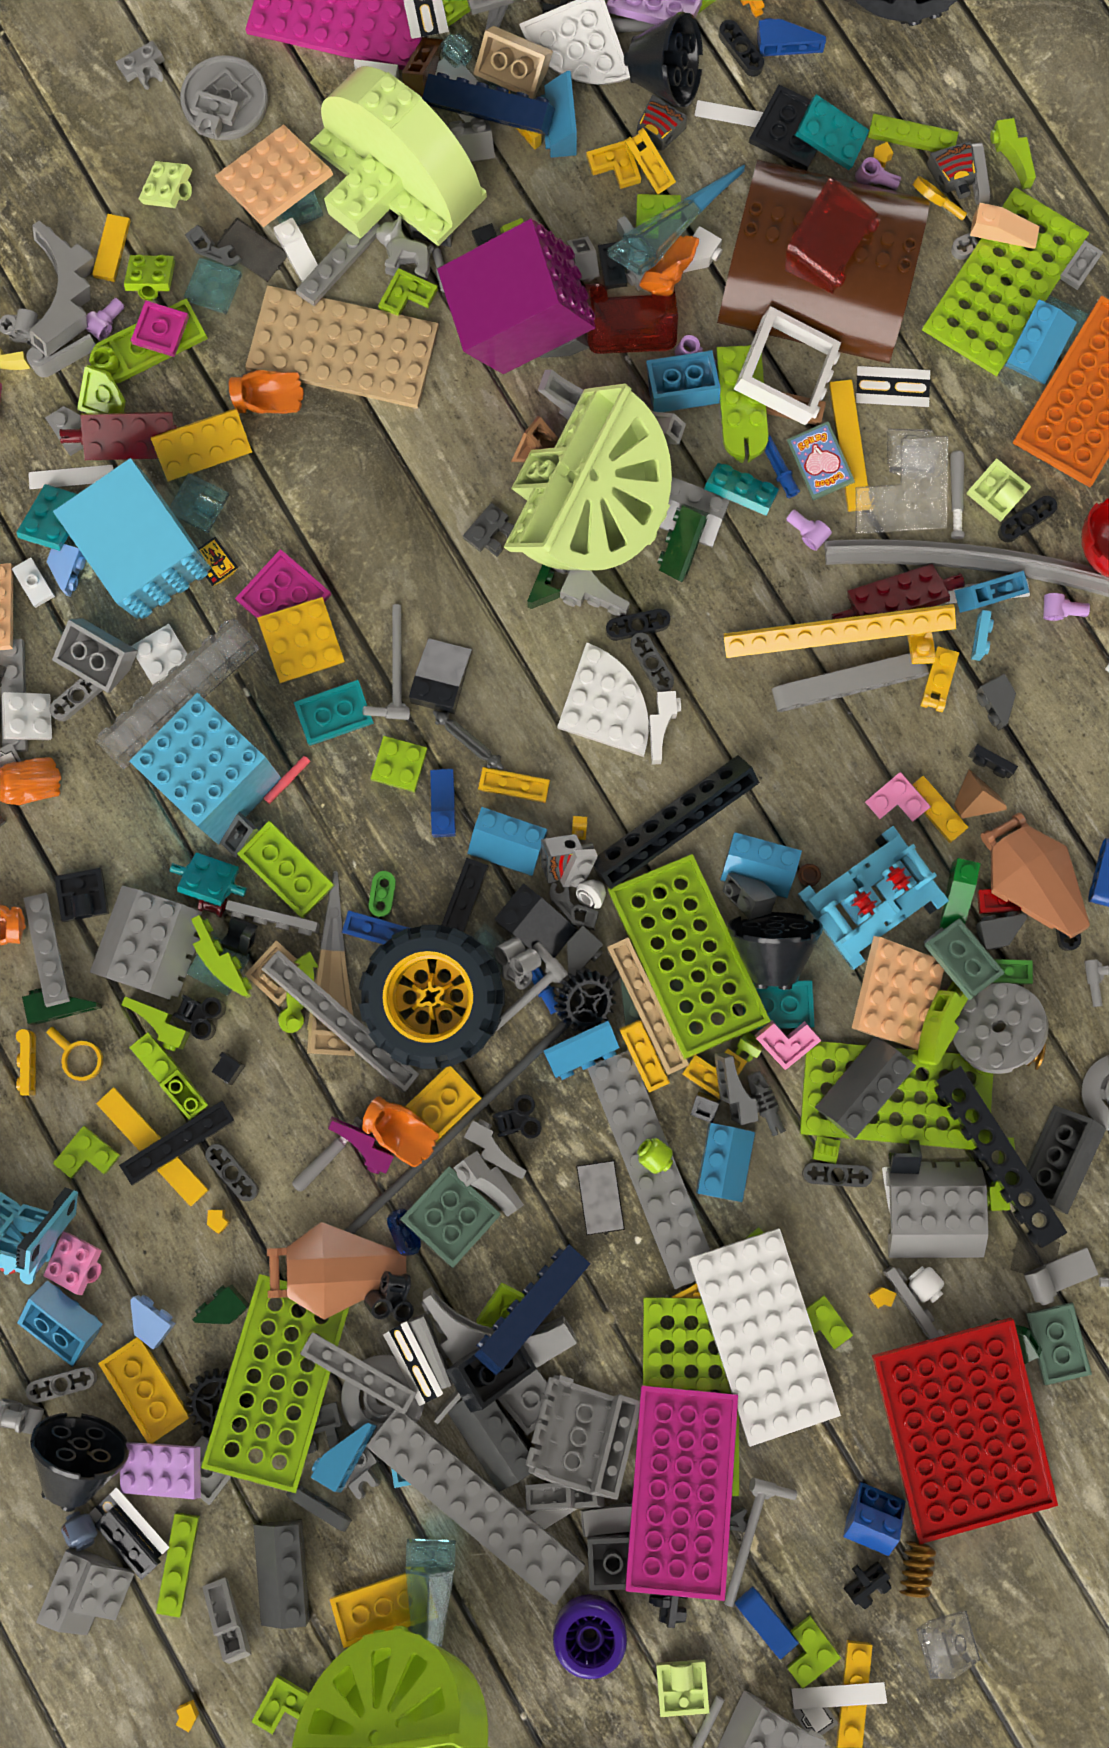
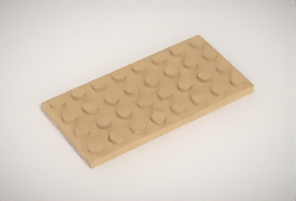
M267 285L245 368L251 372L256 370L298 372L301 383L418 409L439 323L404 315L397 316L390 312L323 297L313 306L298 296L296 291Z

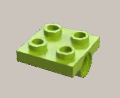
M130 255L124 280L125 291H138L139 296L146 301L155 300L158 297L159 291H170L175 267L174 256Z

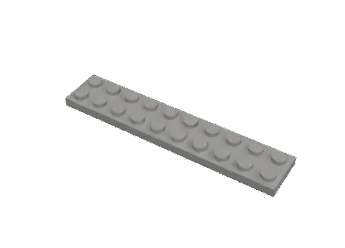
M628 1050L607 1060L595 1063L596 1065L587 1068L673 1287L677 1289L695 1281L688 1258L708 1252L710 1248L673 1156L671 1158L673 1160L671 1167L666 1172L662 1170L656 1174L650 1172L638 1161L639 1155L637 1150L646 1139L658 1138L667 1146L668 1143L641 1075Z
M394 1410L366 1445L369 1450L553 1605L558 1602L585 1567L583 1561L406 1413L404 1415Z

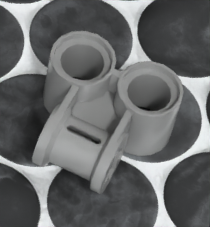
M18 309L17 315L8 314L0 319V331L3 334L9 335L10 339L15 343H27L34 347L31 344L30 329L40 319H37L38 314L34 311Z
M513 937L494 948L495 958L502 965V977L514 982L518 989H525L532 980V971L541 966V958L538 952L532 948L525 950L523 943L517 937Z
M0 1399V1428L15 1429V1432L32 1434L35 1426L42 1420L44 1409L33 1405H23L18 1401L10 1399Z

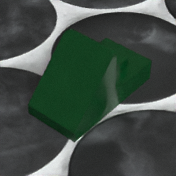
M542 564L527 600L528 608L533 609L560 598V590L547 585H551L555 575L552 567Z

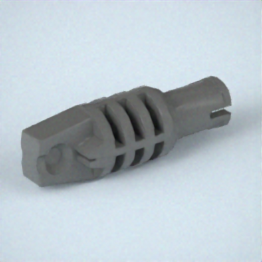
M761 1071L748 1075L747 1079L751 1096L756 1098L759 1104V1114L765 1117L772 1133L771 1135H778L776 1126L780 1134L785 1132L786 1128H784L778 1114L780 1107L771 1086H769Z

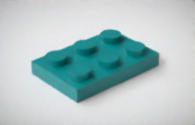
M816 94L812 97L795 135L845 169L850 170L869 133V129Z
M717 463L704 488L767 516L779 491V488L774 487L770 482H762L755 479L749 473H741L734 470L730 465Z
M44 484L16 532L17 538L60 551L69 534L53 511L76 496L77 493Z
M359 680L294 702L309 746L374 724L371 716L363 715V706L368 705Z
M797 981L792 984V989L789 990L779 989L778 986H769L766 989L755 987L770 1022L773 1020L780 1029H794L804 1021L811 1028L815 1027L812 981ZM742 1005V1007H743V1015H744V1014H745V1007ZM763 1025V1026H761V1027H759V1028H757V1029H754V1030H761V1029H762L763 1027H765L766 1025Z

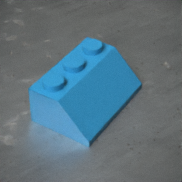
M566 71L544 85L545 94L541 95V97L548 99L549 104L555 108L548 136L545 135V149H550V158L576 156L577 129L571 71Z
M1039 299L1005 366L1045 385L1077 322L1061 309Z
M712 350L646 360L649 394L654 412H667L719 404L721 388Z
M481 807L467 854L533 876L541 854V839L547 837V829Z
M734 832L720 881L725 882L728 873L732 872L763 881L777 896L787 899L796 875L802 850Z
M606 1021L544 1050V1054L555 1078L561 1077V1080L573 1076V1070L579 1067L585 1070L596 1065L594 1060L603 1057L604 1060H607L617 1055L616 1050L620 1047L609 1021Z
M715 1123L708 1124L696 1193L743 1202L755 1132Z
M48 1280L28 1299L17 1324L72 1367L96 1338L103 1325L96 1316L88 1313L77 1301L69 1298L58 1286L51 1284Z

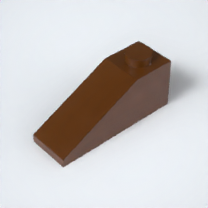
M422 37L402 71L403 83L421 97H423L428 74H436L443 39Z

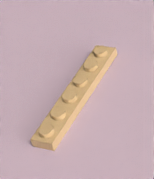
M629 938L608 946L609 954L667 1075L688 1066L689 1063L687 1059H683L655 992Z

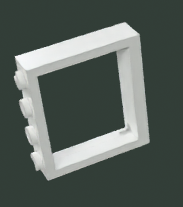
M770 306L760 321L734 390L806 425L811 418H816L820 407L817 405L826 394L827 389L824 387L834 373L831 368L840 357L841 353L838 350L841 342ZM771 327L827 355L808 405L752 378Z

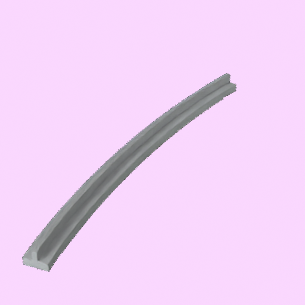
M859 539L824 542L826 565L904 564L926 566L933 564L938 567L970 569L1006 575L1024 571L1026 578L1064 585L1109 597V578L1101 575L1093 567L1036 554L985 546L916 540Z

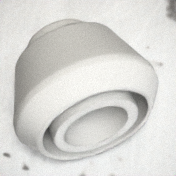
M592 879L578 884L576 896L583 906L599 909L605 899L606 889L602 882Z

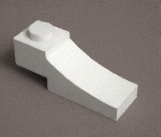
M292 217L273 227L289 262L301 282H303L318 264Z
M676 691L657 692L658 715H650L649 717L652 765L661 764L665 731L671 719H676L677 712L681 711V699L676 698Z

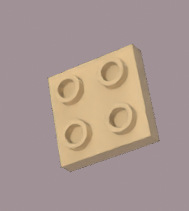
M276 940L245 973V976L278 1006H281L286 1000V991L262 970V967L278 950L292 963L297 958Z

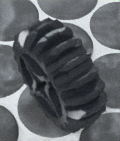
M586 968L584 973L576 969V976L568 973L569 980H561L563 987L556 988L560 995L554 996V1000L558 1002L554 1005V1009L559 1011L557 1017L563 1021L562 1023L566 1026L570 1025L572 1030L576 1031L579 1029L581 1032H585L586 1028L591 1029L595 1024L597 1026L602 1024L601 1021L603 1019L609 1021L606 1015L614 1013L610 1006L616 1004V1001L612 999L616 993L612 990L613 984L607 981L608 978L605 975H600V972L596 970L592 972ZM586 984H595V985H597V986L594 987V988H591V987H590L589 989H586V990H584V989L581 987V986L586 985ZM586 1011L588 1013L585 1016H574L577 1012Z
M214 1368L213 1376L209 1370H206L204 1378L200 1375L196 1377L198 1384H190L189 1387L194 1392L186 1394V1397L192 1399V1401L187 1402L185 1406L193 1408L187 1414L188 1417L195 1415L196 1419L192 1422L193 1425L201 1422L200 1431H204L208 1426L210 1435L218 1412L217 1408L219 1407L217 1402L213 1400L218 1397V1394L220 1401L222 1399L228 1379L227 1368L223 1369L221 1375L219 1369ZM219 1382L214 1394H201L207 1384ZM242 1394L239 1399L240 1405L246 1408L250 1407L244 1401H249L251 1395ZM200 1401L209 1407L210 1417L202 1410ZM236 1418L232 1424L235 1427H239L241 1422Z

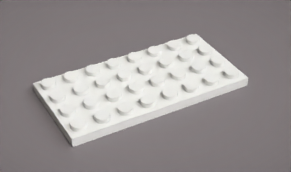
M777 1228L688 1258L731 1393L738 1395L737 1411L749 1447L841 1416L780 1229Z

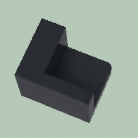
M232 917L228 933L221 941L222 947L246 956L254 945L258 925Z
M221 1052L219 1055L221 1059L212 1070V1073L224 1080L226 1084L233 1085L245 1065L228 1053Z
M909 1140L907 1153L888 1154L890 1173L919 1174L922 1160L919 1140Z

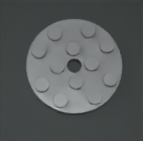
M1011 983L990 984L971 1000H967L955 1020L959 1029L953 1041L963 1059L974 1068L987 1073L1013 1072L1012 1070L1029 1064L1041 1052L1048 1036V1018L1039 999L1028 989ZM1002 1022L1006 1024L1002 1032L994 1031L993 1027Z

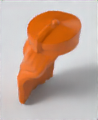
M671 236L663 254L658 258L650 259L639 286L655 295H672L674 286L681 280L683 271L693 261L699 244V238L693 236Z
M256 370L243 375V377H231L229 379L231 401L238 413H246V409L256 413L287 414L298 412L302 405L304 389L300 386L301 381L299 380L300 375L298 372Z
M51 757L33 758L8 763L0 767V801L6 804L23 805L59 796L60 790L58 788L60 787L61 775L59 769L56 768L55 761Z
M0 905V945L8 943L20 944L23 931L26 928L22 909L15 906L9 909L4 905Z
M381 1096L376 1097L370 1103L363 1117L362 1130L367 1134L372 1132L382 1147H385L400 1160L412 1167L418 1166L423 1160L429 1158L434 1151L435 1141L439 1139V1134L409 1108L397 1103H389Z

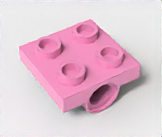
M62 1232L43 1276L77 1295H83L87 1284L95 1282L101 1274L102 1266L97 1261L102 1250L71 1233Z

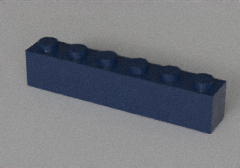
M437 72V75L428 74L422 99L429 106L548 136L555 108L549 104L548 99L543 97H536V100L531 99L529 95L522 92H516V95L510 94L509 90L502 87H496V90L490 89L489 85L481 82H476V85L470 84L469 80L457 77L456 80L449 79V75Z
M570 1244L564 1250L559 1248L552 1255L553 1263L549 1267L545 1264L536 1274L539 1278L536 1283L530 1282L521 1293L524 1294V1297L520 1301L515 1299L507 1308L509 1312L505 1319L500 1317L491 1328L495 1331L490 1337L485 1334L476 1346L479 1349L474 1356L495 1375L507 1365L590 1265Z

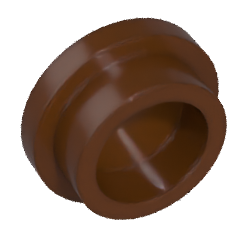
M805 864L798 871V880L806 887L809 885L811 887L815 886L821 879V871L814 864Z

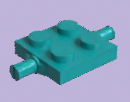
M196 852L186 867L172 863L170 867V872L182 876L177 886V892L218 906H222L225 898L230 893L242 897L246 895L247 888L235 884V879L239 873L238 866Z

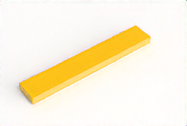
M852 380L830 382L829 389L837 442L855 480V483L844 487L848 512L869 510L871 502Z
M115 1087L96 1103L140 1152L161 1139L158 1133ZM180 1157L157 1170L190 1207L209 1191Z

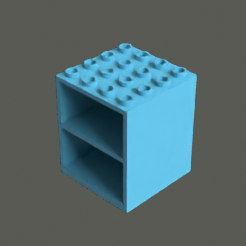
M131 458L53 511L114 601L137 620L148 617L156 606L167 604L171 600L172 595L177 592H184L190 587L189 584L196 579H203L208 575V570L211 569L151 480Z
M198 693L129 761L218 845L236 815L241 812L246 817L281 779L268 759Z

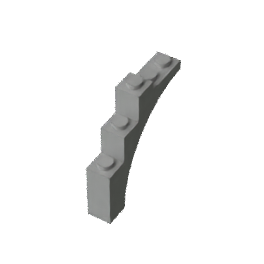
M41 221L33 224L34 240L51 260L58 277V284L51 307L43 318L30 329L31 344L46 357H49L87 328V315L81 306L90 300V285L85 278L93 272L94 258L87 249L84 250L78 243L71 248L65 240H61L55 235L50 227H46Z
M552 369L544 371L538 388L540 393L560 408L559 413L567 420H569L584 391L558 375ZM651 411L664 433L667 444H680L686 423L674 413Z
M553 568L559 573H568L560 591V598L563 599L565 604L575 607V605L581 607L585 599L591 606L597 608L602 606L608 609V612L612 615H627L630 602L610 591L598 580L591 570H562Z
M432 1287L423 1292L421 1304L428 1315H433L436 1320L434 1324L440 1334H443L441 1335L439 1349L444 1358H449L453 1364L477 1349V1343L485 1334L490 1337L495 1331L455 1312L442 1301ZM563 1315L546 1324L539 1325L523 1346L537 1368L577 1344L575 1332Z

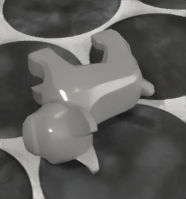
M398 216L394 222H385L376 229V238L386 247L389 257L385 261V273L394 276L401 265L415 263L416 276L427 281L430 273V256L434 248L433 245L427 246L424 243L405 237L402 231L401 216Z

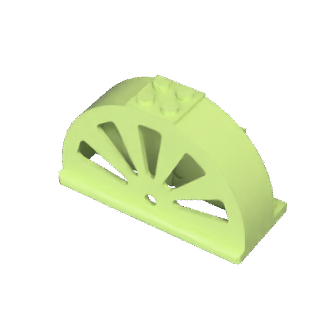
M361 66L353 71L323 101L321 116L324 129L310 142V146L347 175L324 198L328 214L361 239L391 209L407 223L413 225L429 240L440 246L487 198V192L480 186L471 161L447 125L420 95L389 72L386 73L374 67Z
M627 384L584 389L555 448L530 451L511 488L525 498L527 502L504 545L505 549L510 552H523L538 563L555 569L604 570L627 562L640 553L647 545H651L656 539L657 531L661 523L666 519L667 511L670 507L668 504L672 481L670 454L664 433L657 419L647 405L631 391L632 388Z

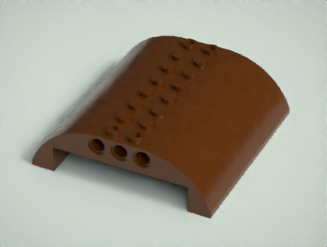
M758 159L746 200L717 323L756 332L763 315L771 306L841 342L838 352L889 364L910 294L927 222L930 200ZM771 327L770 336L803 343Z

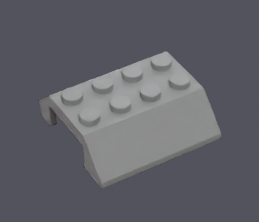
M122 885L90 973L169 1000L171 996L179 997L184 982L177 979L179 976L186 977L192 960L185 957L187 954L194 956L195 948L193 943L200 939L194 936V933H197L191 919L201 915L202 912L183 904Z
M921 1162L919 1174L890 1173V1168H887L886 1186H889L891 1221V1234H888V1258L984 1257L988 1240L987 1185L982 1167H977L976 1162H959L958 1167L955 1166V1162H935V1168H932L931 1162Z
M554 1375L553 1378L549 1377L544 1393L548 1396V1399H543L538 1419L542 1420L541 1424L536 1423L531 1442L535 1444V1448L530 1447L525 1464L529 1467L528 1472L540 1479L586 1494L618 1499L639 1415L640 1401L620 1394L611 1396L573 1383L574 1379L562 1375Z
M746 1690L743 1691L717 1747L831 1748L826 1744L827 1741L822 1735L812 1729L807 1732L765 1707V1701Z

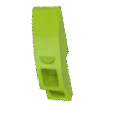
M201 915L192 918L193 925L201 939L193 943V946L206 967L227 987L246 998L251 997L252 995L249 990L252 989V986L247 977H242L239 970L242 968L238 957H233L228 952L221 955V952H224L223 947L218 939L214 940L211 934L214 929L208 918L204 919Z
M952 981L947 991L938 990L927 1012L918 1047L917 1060L920 1063L937 1065L959 1029L955 1020L968 998L954 981Z
M149 1032L129 1047L189 1121L208 1106L190 1079Z

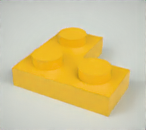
M625 141L586 152V158L593 176L614 170L620 189L641 183V176L634 156Z
M727 1049L725 1053L733 1056L737 1075H739L747 1061L730 1049ZM694 1055L682 1075L714 1097L720 1099L716 1066L714 1068L697 1055Z

